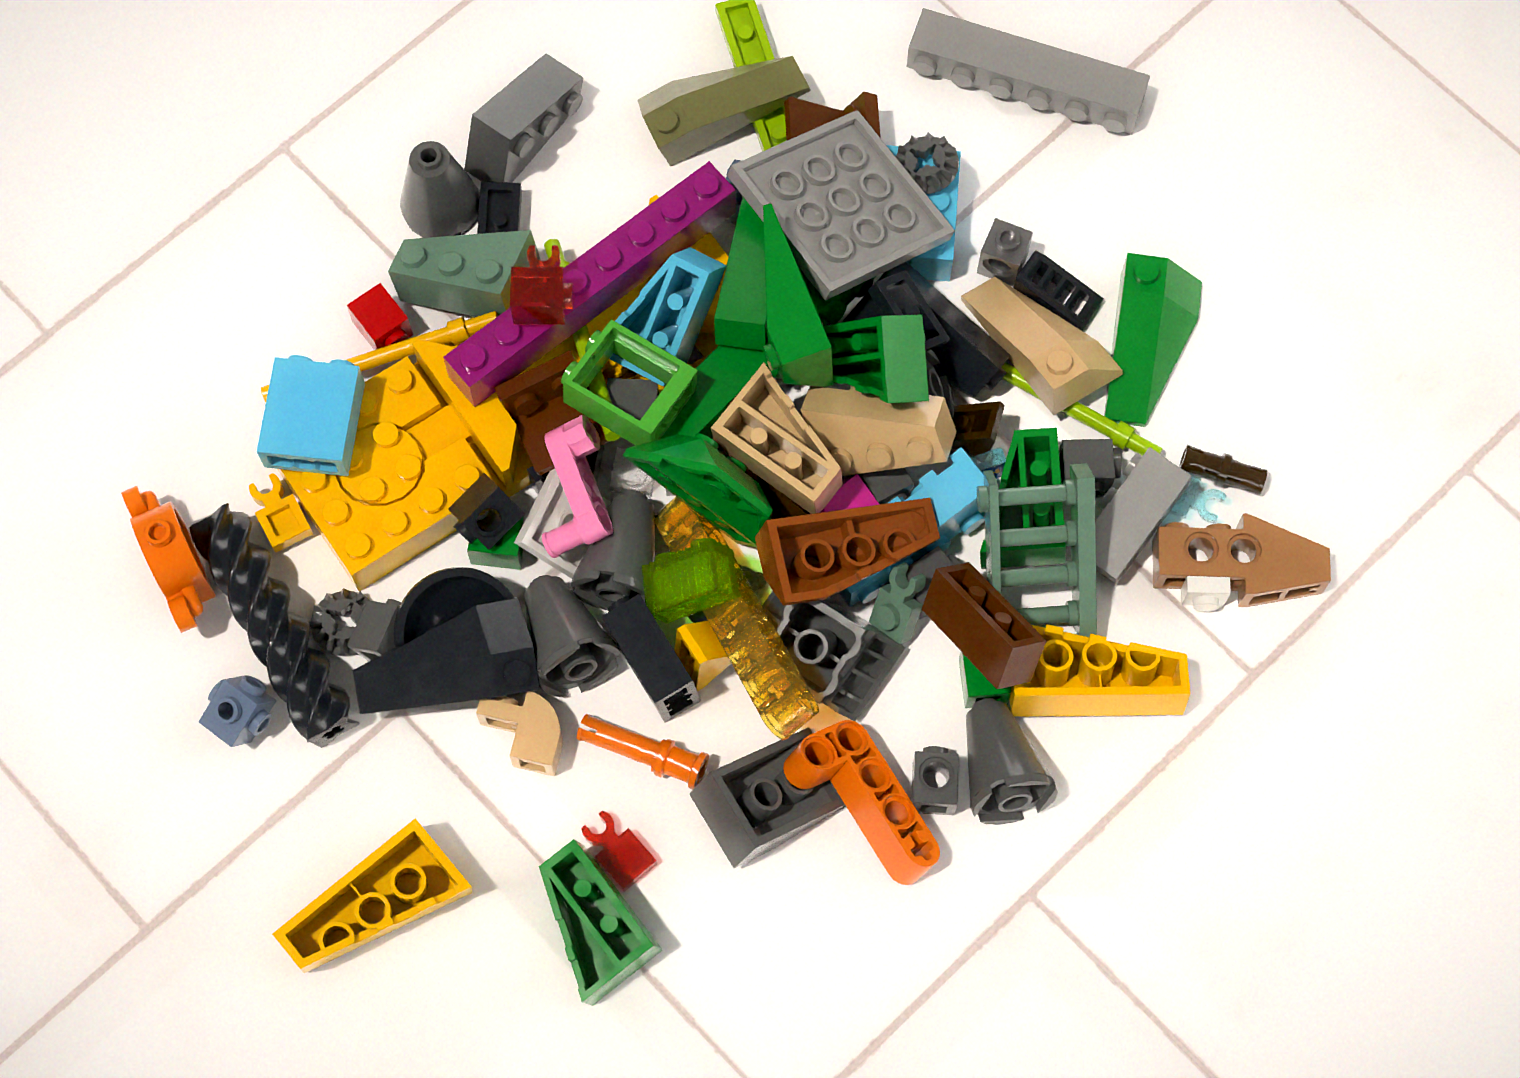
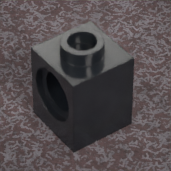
M485 473L448 508L459 520L453 527L471 545L478 539L488 550L525 515ZM490 508L485 518L477 520L483 510Z

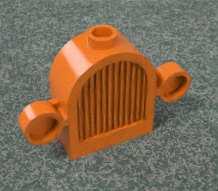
M137 485L121 492L132 517L130 522L138 544L160 590L166 597L168 607L179 631L183 633L197 627L195 618L203 613L202 603L216 597V594L186 524L171 501L160 505L156 494L152 491L141 492Z

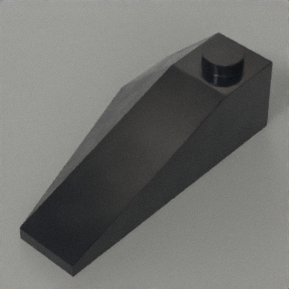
M517 597L474 604L441 625L437 624L426 630V633L402 646H397L352 670L360 714L496 698L540 689L534 647Z

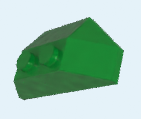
M697 433L695 437L675 434L626 449L623 454L626 459L737 544L757 548L755 536L765 521L771 520L773 509L759 483L745 473L747 467L739 460L721 454L717 450L719 445L716 441L700 433Z

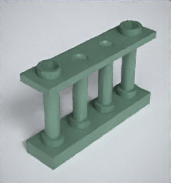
M1070 464V479L1064 480L1063 484L998 489V483L992 470L983 471L984 486H977V506L979 512H985L987 581L1000 594L1001 587L1066 582L1067 587L1072 586V600L1066 601L1065 605L1016 610L1031 625L1067 622L1068 626H1074L1077 635L1089 637L1090 634L1097 635L1095 477L1088 464ZM1065 502L1066 506L1070 505L1071 520H1065L1064 525L1000 530L999 506ZM1065 542L1066 546H1071V560L1065 561V565L1001 570L1000 547Z

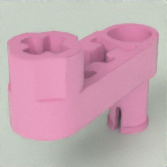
M581 415L545 433L544 436L546 447L574 514L572 521L542 534L543 545L552 558H557L583 543L591 545L613 534V526L607 508L586 459L587 455L601 449L599 434L586 415Z

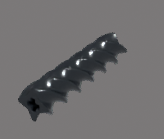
M229 503L223 504L211 516L189 527L192 541L198 552L208 561L215 584L228 597L230 610L238 624L247 632L249 644L254 655L267 667L269 681L274 691L287 703L288 714L293 726L307 740V743L310 742L323 748L340 734L360 724V722L348 718L351 703L350 695L344 688L328 682L331 666L328 656L319 650L308 647L311 631L310 623L306 618L288 611L291 597L289 586L281 580L268 576L271 554L268 549L249 541L252 528L251 518L244 512L230 511Z

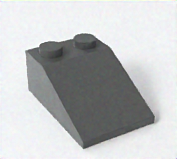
M809 727L709 772L689 793L733 869L771 851L846 807L830 780L810 789H800L786 779L783 770L784 762L800 742L812 734Z

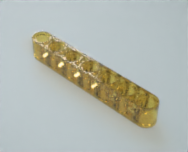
M675 497L655 514V524L763 722L776 737L786 740L819 713V706L720 530Z

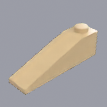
M997 277L989 279L961 296V301L989 336L1011 355L1009 361L1053 415L1108 384L1123 373V370L1099 341Z

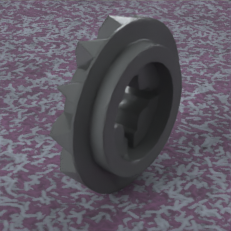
M929 132L925 136L918 138L911 135L909 142L898 147L896 158L925 194L941 191L957 175L959 168L957 151L955 146L953 147L948 143L945 136L941 138L934 137ZM933 154L934 165L926 164L922 169H919L917 158L926 159L929 155Z
M345 588L333 594L326 593L325 598L318 605H314L311 621H309L316 643L323 650L334 655L348 656L356 654V652L347 647L355 627L344 626L336 632L338 625L331 614L334 616H344L347 611L350 612L351 610V620L357 625L369 599L361 591L354 592Z

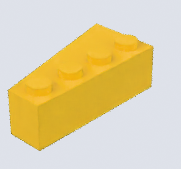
M1046 624V628L1032 625L1046 640V644L1031 682L1011 686L1009 702L1010 711L1014 717L1184 714L1191 694L1187 654L1130 642L1129 645L1106 641L1107 637L1090 634L1089 637L1067 633L1063 632L1064 628L1048 624Z
M415 818L278 928L272 935L305 974L473 893L472 886Z

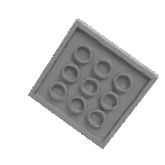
M858 110L733 164L727 174L728 178L762 221L763 205L772 204L797 266L825 301L949 241L955 232L953 227Z

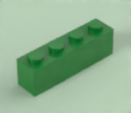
M742 197L714 317L715 344L763 350V346L767 345L768 342L764 222L746 199Z

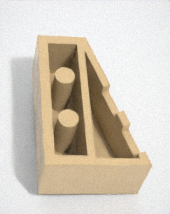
M809 386L800 409L804 421L808 426H811L840 466L842 476L947 462L956 435V429L945 398L929 395V401L886 403L881 401L879 396L856 391L853 386L850 387V390Z

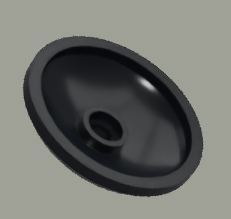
M451 567L433 572L417 582L402 600L394 623L395 647L402 646L426 633V630L437 624L441 625L474 604L507 599L514 596L497 578L478 569Z

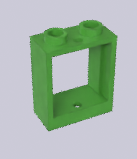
M611 319L602 332L596 330L591 335L586 344L584 356L578 363L575 361L571 362L561 379L563 384V402L634 445H640L661 439L696 391L698 370ZM613 353L666 384L640 421L587 390V387Z

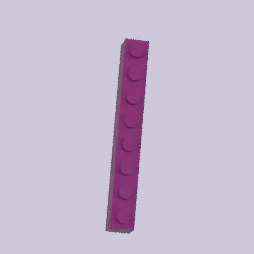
M708 161L446 354L443 358L449 378L470 403L476 407L496 392L494 387L518 376L656 273L672 254L691 247L736 213V189Z

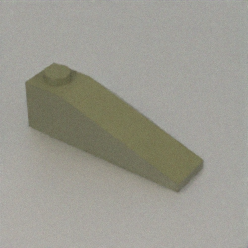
M792 55L673 80L639 98L637 101L642 117L659 151L669 165L673 166L784 106V101L789 97L798 98L811 91Z

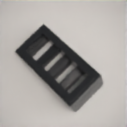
M1037 250L1033 252L1016 277L1013 287L1081 331H1084L1104 299L1052 259ZM1036 273L1042 276L1037 285L1032 282ZM1050 282H1053L1057 286L1050 295L1045 290ZM1067 290L1072 294L1063 305L1059 302V299ZM1082 299L1086 303L1077 315L1072 309L1078 300Z

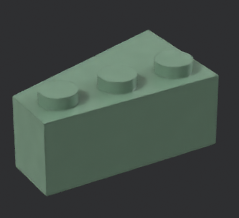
M531 230L404 239L388 273L399 300L402 302L474 317L496 311L499 316L524 298L541 259Z

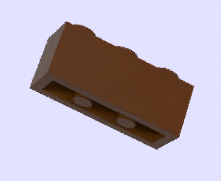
M970 562L936 568L921 610L996 689L1031 682L1046 640Z

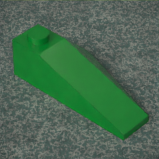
M771 203L763 205L766 312L769 343L763 346L766 361L771 371L779 370L783 383L818 387L833 385L831 344Z
M1127 252L1120 274L1111 357L1123 370V373L1108 383L1104 412L1105 417L1118 424L1120 421H1123L1128 425L1145 427L1199 318L1202 281L1169 258Z

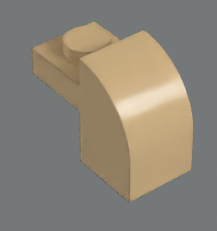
M532 691L526 692L523 706H519L517 700L507 696L480 699L476 711L480 725L515 733L509 755L512 766L555 777L563 747V736L557 714L551 704L545 698Z

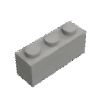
M1151 447L1147 449L1143 456L1136 453L1131 458L1123 471V474L1127 476L1126 480L1118 490L1112 486L1098 505L1102 512L1095 521L1096 571L1116 585L1191 484L1192 476Z

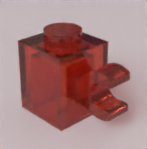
M530 245L527 250L529 267H511L510 310L514 325H565L566 309H573L574 286L573 283H566L564 267H560L561 257L557 245H552V255L546 261L538 260L535 245Z

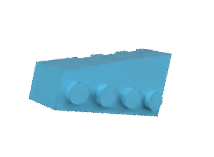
M962 447L949 456L952 460V465L939 475L930 470L919 479L920 483L913 489L908 499L905 500L903 497L899 498L897 496L889 502L930 498L940 539L838 592L849 607L859 601L863 604L868 603L877 597L880 587L889 581V574L894 566L905 562L910 565L937 546L944 551L951 544V538L962 531L965 535L969 534L985 521V512H979L977 506V486H984V475Z

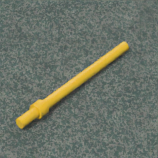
M492 311L465 320L464 317L447 322V327L346 359V361L359 366L362 372L405 358L406 356L414 355L412 343L418 339L443 345L451 342L454 345H459L498 317L496 311ZM269 385L261 387V393L265 402Z

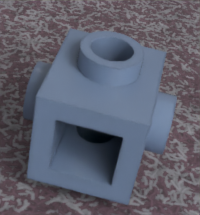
M244 675L223 679L209 693L208 700L210 703L198 723L230 747L251 743L254 737L261 734L269 725L272 719L270 711L277 700L266 692L267 687L265 684L252 676Z

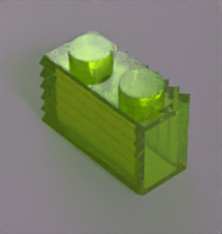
M700 538L691 542V548H685L684 551L660 553L655 557V562L642 565L645 603L653 617L664 623H670L739 597V585L736 581L738 577L735 573L737 569L734 566L736 561L733 558L735 554L731 548L712 538Z

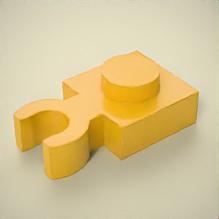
M272 473L269 475L273 488L269 493H260L254 483L249 485V492L258 505L265 507L255 512V515L272 548L277 553L313 535V532L294 495L291 494L282 499L284 494L283 486L277 475Z

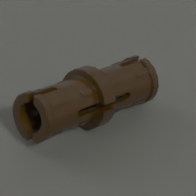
M1188 444L1183 451L1179 467L1186 472L1214 480L1213 484L1223 487L1224 484L1257 495L1261 494L1268 474L1267 469H1261L1233 460V455L1223 453L1220 456Z

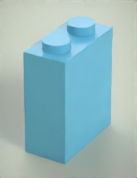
M302 355L274 358L256 451L264 468L349 476L365 381L359 366L341 359L331 360L330 363L316 362Z

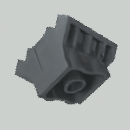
M773 591L736 641V645L746 654L757 660V664L817 703H823L835 712L853 721H856L906 648L878 630L868 621L837 604L830 597L825 600L783 606Z

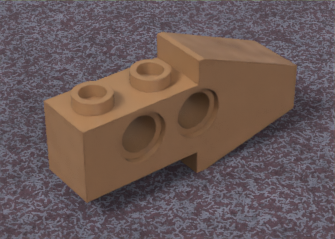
M1243 513L1236 529H1231L1230 525L1222 523L1211 524L1206 528L1189 527L1188 524L1183 522L1167 523L1164 526H1158L1152 540L1153 588L1181 589L1187 576L1230 577L1231 591H1238V607L1247 608L1319 595L1324 592L1331 581L1330 548L1248 513ZM1199 549L1206 554L1208 560L1197 561L1190 556L1188 550ZM1231 551H1243L1248 555L1250 562L1242 563L1237 561L1232 556Z

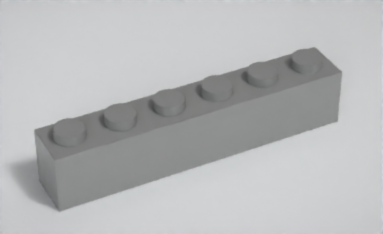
M926 8L922 9L909 44L906 65L907 68L914 69L917 73L924 76L934 75L951 80L960 87H974L987 91L997 98H1011L1027 103L1030 107L1037 110H1051L1064 114L1074 121H1087L1101 125L1106 130L1114 133L1124 132L1131 135L1151 76Z

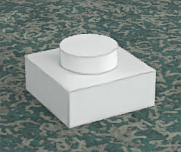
M1187 576L1180 589L1181 606H1193L1194 610L1201 612L1214 611L1219 607H1223L1231 594L1230 577Z

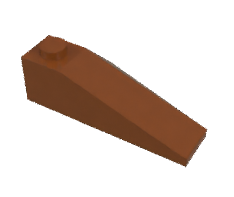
M930 498L766 520L755 536L764 579L783 606L825 600L940 539Z

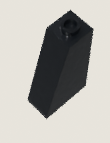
M907 262L884 272L877 281L906 270L949 336L950 340L946 344L932 349L940 361V364L934 365L938 377L946 375L951 386L973 397L984 386L991 391L1006 375L1007 372L1002 366L1011 355ZM867 292L841 323L883 316L869 292Z

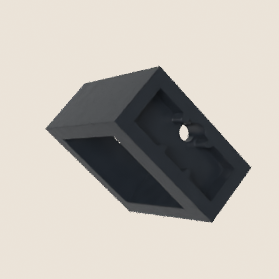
M640 594L633 598H630V596L620 598L611 604L608 608V613L603 615L602 618L664 723L699 703L701 699L693 680Z

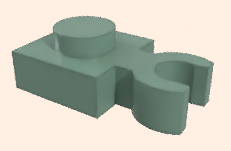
M906 562L894 566L890 571V584L880 587L869 619L871 625L898 644L911 640L923 606L913 598L915 593L920 592L926 583V576L923 574L912 577L908 582L906 572L909 565Z

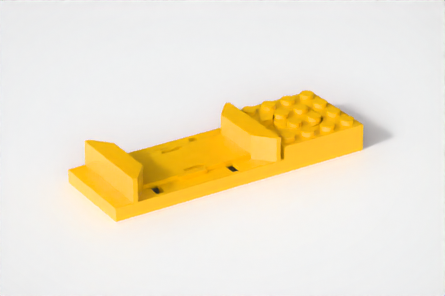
M657 194L650 198L649 205L659 198ZM708 233L691 246V248L727 265L729 256L711 233ZM656 273L587 323L590 337L596 330L602 332L611 319L615 321L622 312L626 311L640 295L639 292ZM724 274L694 345L703 356L690 365L695 369L719 346L715 344L714 317ZM571 335L520 374L571 350L577 362H579L580 357L573 336ZM418 339L412 343L417 359L415 364H412L408 356L365 381L349 476L277 469L359 592L457 531L453 526L459 520L448 508L483 473L509 498L530 485L527 469L533 465L520 438L517 425L500 402L497 393H493L474 407L449 378L443 357L458 346L454 345L453 342L443 345ZM610 359L601 369L606 386L607 378L649 380ZM659 385V394L664 389L661 385ZM490 508L483 510L479 516L489 511Z

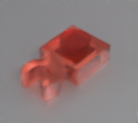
M602 810L599 813V818L606 825L605 831L601 834H594L584 825L581 828L582 834L589 844L602 847L603 850L595 855V860L618 887L625 892L657 865V860L629 828L618 836L615 832L613 818L609 813Z

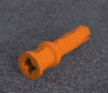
M585 714L581 720V724L595 729L597 732L593 733L579 727L576 739L579 741H585L651 766V772L655 776L660 778L664 775L674 777L688 783V788L691 790L704 777L709 762L708 753L701 752L698 755L681 749L671 739H663L661 742H657L592 717L590 714Z

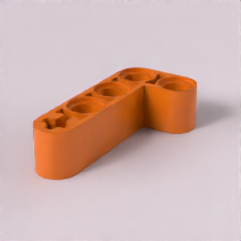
M844 720L812 733L804 738L787 757L783 765L786 779L795 787L810 789L826 781H831L887 873L894 881L902 885L914 884L938 862L940 848L936 839L872 738L861 724L852 720Z

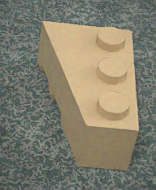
M763 363L711 427L713 439L718 443L721 450L742 462L749 470L809 513H821L843 485L841 468L811 426H808L792 400L783 392L772 377L771 371Z

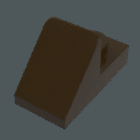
M1001 401L954 405V417L952 420L956 429V435L951 450H957L962 447L979 463L984 464L995 443L1005 405Z

